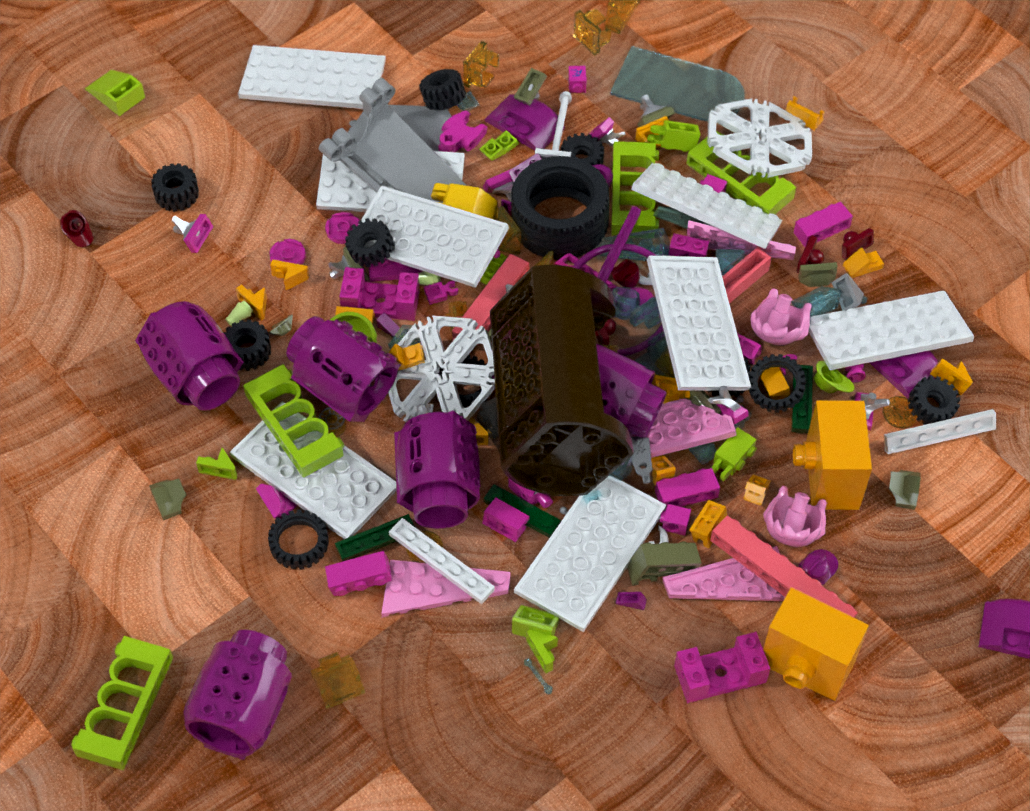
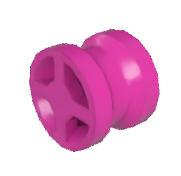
M859 364L845 367V371L848 372L846 377L852 383L864 380L866 378L865 371H863L864 365Z

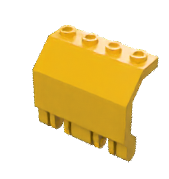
M453 183L448 185L434 184L431 198L440 201L437 203L493 220L500 218L501 208H498V201L481 188Z

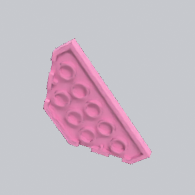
M684 398L662 404L646 437L649 438L652 458L737 435L731 416L726 414L722 416L715 413V410L703 405L697 406L692 404L691 400ZM629 432L631 437L637 436V435H635V434ZM630 458L623 463V465L632 463Z

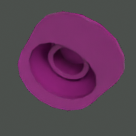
M819 549L811 552L798 567L802 568L812 579L818 580L823 586L838 570V560L833 553Z

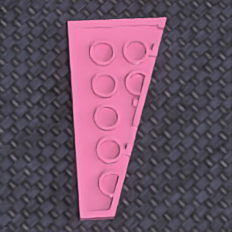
M688 221L687 236L709 241L708 250L748 255L759 247L719 228ZM770 241L766 249L759 247L771 258L788 260L794 259L796 247L790 244Z
M777 546L772 547L773 550L780 554ZM734 558L663 577V584L669 598L784 601L785 599L782 594Z
M390 560L392 581L386 583L381 616L387 617L393 613H408L407 611L425 610L451 605L452 602L462 600L467 602L473 598L427 563ZM470 568L495 586V591L489 597L508 594L511 572Z

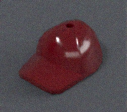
M69 210V212L61 217L60 227L63 233L76 246L87 247L93 242L94 236L89 222L81 212Z
M627 258L616 267H613L611 271L613 279L625 288L637 286L640 280L638 265Z

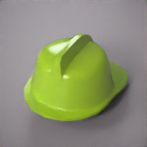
M819 361L816 364L817 372L814 376V381L821 390L827 393H835L838 390L846 393L854 391L853 383L837 369L829 370L825 361Z

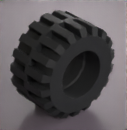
M454 69L432 72L422 79L419 84L424 103L430 110L439 111L452 108L462 102L466 96L461 75Z
M172 163L170 166H162V169H158L157 173L153 174L151 184L154 198L162 209L165 208L167 211L173 210V212L179 209L182 211L186 207H191V203L194 204L199 196L198 184L195 173H193L191 168L188 169V166H181L179 163L174 165Z
M247 319L246 322L239 320V323L236 324L234 322L232 327L228 326L224 334L243 361L239 370L246 369V371H250L251 368L255 370L258 369L257 366L259 365L262 367L264 361H268L269 355H271V345L265 326L259 325L257 321L252 322ZM244 343H254V345L247 348L239 347Z

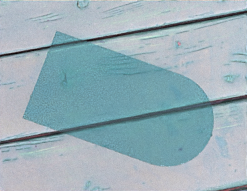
M631 46L610 92V95L642 104L641 97L648 95L654 105L672 107L677 114L707 122L711 110L714 111L715 107L719 104L745 100L743 86L734 76L727 72ZM741 108L733 109L731 112L737 114Z

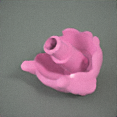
M773 288L770 290L767 298L752 312L751 327L760 339L773 345L784 346L797 340H803L809 332L811 303L804 304L801 309L790 306L793 299L786 294L778 295V290Z
M782 486L777 496L770 502L763 513L768 532L776 541L797 548L807 546L815 540H819L825 534L826 500H819L816 506L808 505L810 497L802 492L795 493L793 499L788 497V487Z

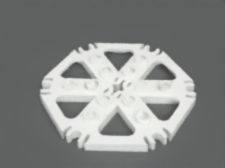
M752 99L719 104L715 107L714 111L711 110L709 113L708 146H714L713 153H716L715 155L748 174H751L752 171V174L755 176L756 172H761L762 177H765L766 173L768 177L802 171L805 169L806 164L809 165L811 162L812 131L809 132L810 128H804L806 123L771 102L767 106L766 101L763 104H759L757 99L754 100V103ZM748 107L751 111V120L747 121L731 112V110ZM769 112L777 113L778 116L789 120L790 123L769 127ZM716 123L734 133L728 135L717 134ZM804 139V150H799L785 141ZM750 148V160H744L732 152ZM769 153L784 160L787 164L777 166L770 164Z
M432 316L433 320L427 317L428 323L425 326L421 321H418V325L415 323L398 345L401 348L410 346L414 340L420 339L426 360L425 363L398 371L395 382L389 391L394 413L400 418L406 414L403 421L407 422L411 418L418 416L417 405L424 404L426 406L437 393L442 412L455 411L460 416H464L466 420H469L495 389V379H491L494 375L492 344L488 331L483 326L475 330L478 323L470 318ZM444 326L462 328L463 330L445 350L439 333L440 329ZM477 344L484 345L488 358L487 365L462 363ZM440 367L444 370L442 371V377L438 374ZM399 379L420 380L402 402L396 387L397 381ZM456 384L481 386L482 391L469 407L464 408Z

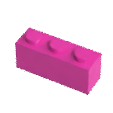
M840 201L829 205L823 210L815 211L812 215L798 219L795 222L793 233L803 246L806 247L810 236L818 237L817 242L850 228L853 216Z
M712 468L700 469L690 474H680L670 479L664 478L656 482L655 487L658 501L666 504V508L668 504L683 507L718 498L720 486Z
M384 551L325 566L328 588L334 596H343L348 592L362 591L367 587L380 586L392 581L389 559Z

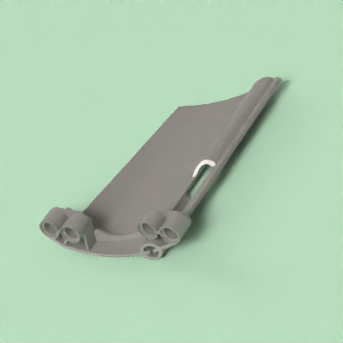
M379 78L375 81L372 88L368 87L360 94L359 99L363 102V112L348 132L343 128L338 129L333 134L332 139L327 138L323 140L319 146V151L331 162L341 161L376 193L385 181L395 190L434 202H440L431 198L435 183L447 185L453 183L467 186L388 105L396 89L383 78Z

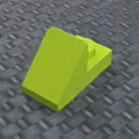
M221 448L217 460L212 457L198 456L196 464L199 473L233 480L237 479L235 466L223 448Z
M534 630L526 631V641L545 674L552 671L555 659L550 650L557 647L558 638Z

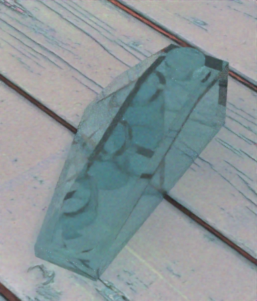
M664 228L630 233L626 241L628 244L648 249L657 256L669 255L670 240ZM618 235L602 238V242L594 249L614 244ZM621 251L618 257L647 261V257L631 251ZM609 252L600 254L598 256H608Z

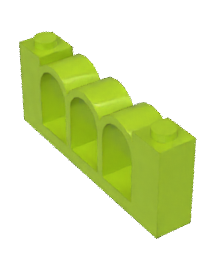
M707 137L687 154L686 164L705 178L709 174L726 180V193L735 200L745 201L751 207H759L766 214L778 213L794 199L796 186L783 177L779 180V176L768 177L767 173L765 177H762L761 172H756L755 176L751 174L742 183H739L731 177L736 171L740 170L738 167L729 163L721 170L713 164L719 157L715 155L716 153H713L714 146H708ZM741 150L732 152L744 160H750V155H741ZM764 182L770 184L772 187L760 197L750 190L757 183Z
M614 141L611 236H618L630 212L620 210V205H637L648 208L646 211H641L629 236L654 237L655 230L659 229V219L653 216L655 200L635 191H620V186H633V183L643 173L620 171V166L647 169L652 163L655 164V161H659V150H656V143Z
M282 364L244 384L243 387L249 402L304 478L343 457L344 443L340 437L336 438L333 432L329 433L328 426L323 420L316 418L313 404L308 400L302 399L299 385L291 378L293 375L292 370H287L285 365ZM285 393L295 395L293 400L273 411H270L265 404ZM298 412L309 414L308 418L285 431L279 424L280 421ZM312 431H318L323 434L320 439L300 450L292 442Z
M124 636L115 648L117 658L111 663L109 669L112 681L102 685L98 691L97 700L100 707L93 709L87 715L85 720L86 730L81 729L72 741V749L77 757L120 770H124L173 660L170 649ZM127 667H135L151 672L145 687L117 679L118 674ZM114 693H125L139 698L133 714L105 705L106 700ZM103 719H112L128 724L121 741L93 732L94 726Z

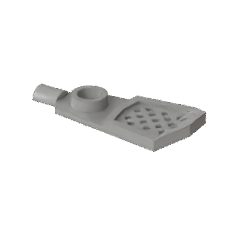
M631 437L634 454L630 457L636 473L642 476L643 483H650L649 474L652 472L649 438Z

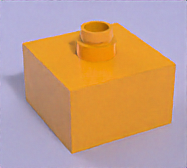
M816 400L807 439L802 445L794 444L793 465L808 469L812 506H816L819 500L824 499L827 502L825 510L860 509L872 471L864 401Z
M791 587L769 626L763 650L770 669L783 675V679L787 684L797 689L807 687L836 701L856 662L869 625Z

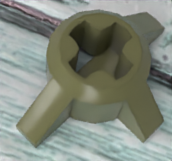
M291 314L279 323L272 326L273 329L268 333L278 336L287 334L292 329L293 315Z

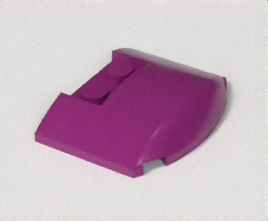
M512 94L485 118V122L502 132L507 130L519 142L534 151L536 148L545 149L554 140L558 115L541 101L534 99L529 106L516 100Z
M929 350L869 363L908 399L910 392L922 378L926 377L927 379L929 376H932L930 372L938 363V360Z
M997 599L985 602L978 647L1030 659V601Z

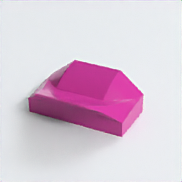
M261 483L256 488L275 519L277 517L281 519V514L283 513L289 515V511L294 510L297 506L271 485Z

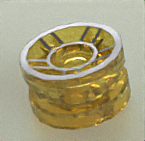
M331 407L322 410L319 414V419L327 424L329 433L333 432L336 437H339L345 432L347 426L346 419Z

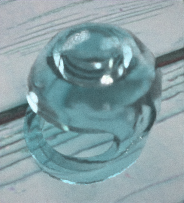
M626 287L614 288L612 293L616 305L615 317L621 320L634 318L640 310L639 293Z

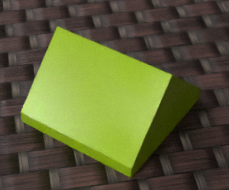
M521 605L512 619V634L526 637V631L534 630L554 636L559 617L546 611Z

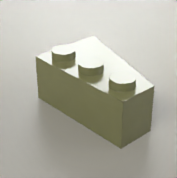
M685 541L679 543L663 542L660 544L643 543L632 556L627 569L632 586L639 585L638 581L650 579L651 582H655L657 577L699 568L702 562L696 543H687Z

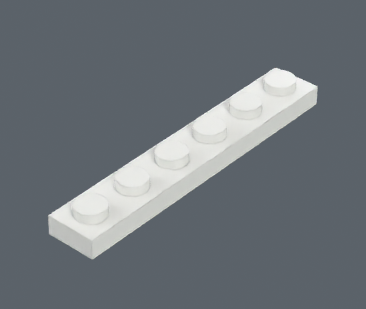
M991 409L884 434L885 452L892 454L995 430L996 412Z
M403 518L389 531V536L480 604H483L495 591V586Z

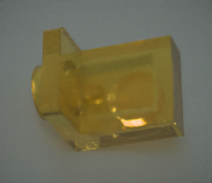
M449 302V313H445V317L464 315L467 312V302Z

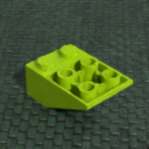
M110 70L85 88L86 91L118 116H121L145 98L143 85L140 81L130 74Z

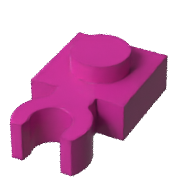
M449 281L446 285L438 282L424 286V293L431 305L447 300V295H458V288L451 289L455 287V281Z

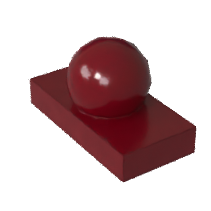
M869 227L859 234L855 231L847 232L843 237L842 258L847 260L860 248L865 250L873 245L874 230Z
M810 236L799 259L797 273H799L800 265L822 264L824 262L823 252L815 249L818 237Z
M608 319L604 327L595 332L598 343L606 348H609V336L613 335L617 329L616 322L613 319Z

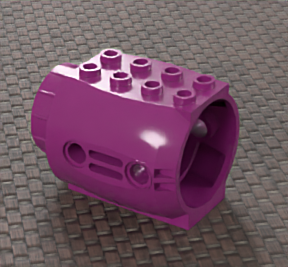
M186 301L172 303L149 315L135 341L155 376L172 394L175 400L181 405H194L199 410H211L228 401L239 388L240 377L237 372L242 366L243 361L214 319L201 306Z
M317 316L311 317L298 328L287 347L286 355L294 363L291 378L349 422H365L369 414L378 407L389 393L401 364L396 361L397 358L394 355L386 354L379 344L370 342L365 334L353 330V326L344 320L343 322L337 319L335 321H325ZM375 379V384L372 386L371 382Z
M596 343L604 413L623 423L629 432L645 438L662 407L667 392L652 385L655 375L654 371Z
M455 411L430 412L415 416L408 420L400 431L394 433L397 503L413 512L415 522L423 527L444 529L460 525L468 518V510L474 507L480 499V462L476 439L477 430L474 424Z
M238 630L233 635L231 641L216 643L195 681L184 708V721L187 731L202 742L205 748L242 760L261 748L274 726L292 679L290 670L284 664L287 658L286 649L273 638L252 630Z

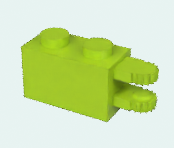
M664 120L663 126H651L650 131L655 134L648 135L647 140L651 143L661 144L662 148L668 150L677 149L688 152L698 144L701 134L698 125Z
M738 427L735 429L737 436L728 438L715 452L714 464L711 468L714 474L720 468L724 470L720 475L722 481H725L730 474L733 475L737 470L740 471L745 465V460L748 457L751 458L757 450L755 447L757 439Z

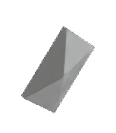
M846 273L832 282L842 310L854 309L861 304L864 293L849 274Z

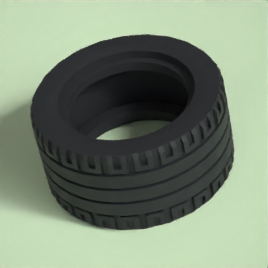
M552 156L540 159L527 166L515 179L511 191L512 223L517 239L530 252L543 258L559 260L567 253L580 257L593 250L602 242L609 226V188L604 176L588 162L568 156ZM553 197L573 198L587 207L577 216L567 219L548 218L539 214L534 209L542 201Z

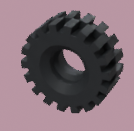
M575 133L573 137L568 136L567 140L564 139L560 151L571 152V157L578 158L576 155L584 154L588 157L581 160L588 162L592 166L603 165L604 146H602V142L598 141L596 136L592 138V134L584 136V133H581L578 136Z
M368 218L365 219V222H362V220L358 221L359 225L357 226L355 224L351 226L353 230H348V236H345V246L356 264L358 263L362 267L364 264L366 267H370L373 264L375 267L378 266L377 262L384 263V258L390 257L389 252L393 253V237L383 221L379 220L378 222L375 218L370 221ZM377 240L373 246L364 247L368 241Z
M929 376L927 379L926 377L922 378L909 394L908 402L910 404L908 408L913 409L911 412L912 416H918L917 421L923 420V424L926 425L951 419L960 407V404H958L960 397H956L959 393L957 390L953 391L955 387L953 384L950 386L947 384L948 380L944 379L941 381V377L937 376L934 379L933 376ZM927 398L935 399L939 407L932 406Z

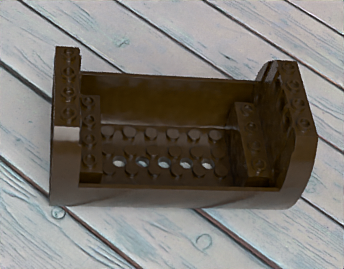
M562 265L532 266L490 310L501 468L505 475L516 484L526 489L552 496H582L589 494L634 454L632 438L628 429L619 420L604 413L595 332L602 329L605 322L615 316V298L610 288L601 279L573 267Z

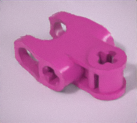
M462 111L453 115L442 126L441 131L443 133L440 135L438 151L457 152L462 147L467 151H471L487 133V126L480 124L477 127H468L466 125L470 115L468 111Z

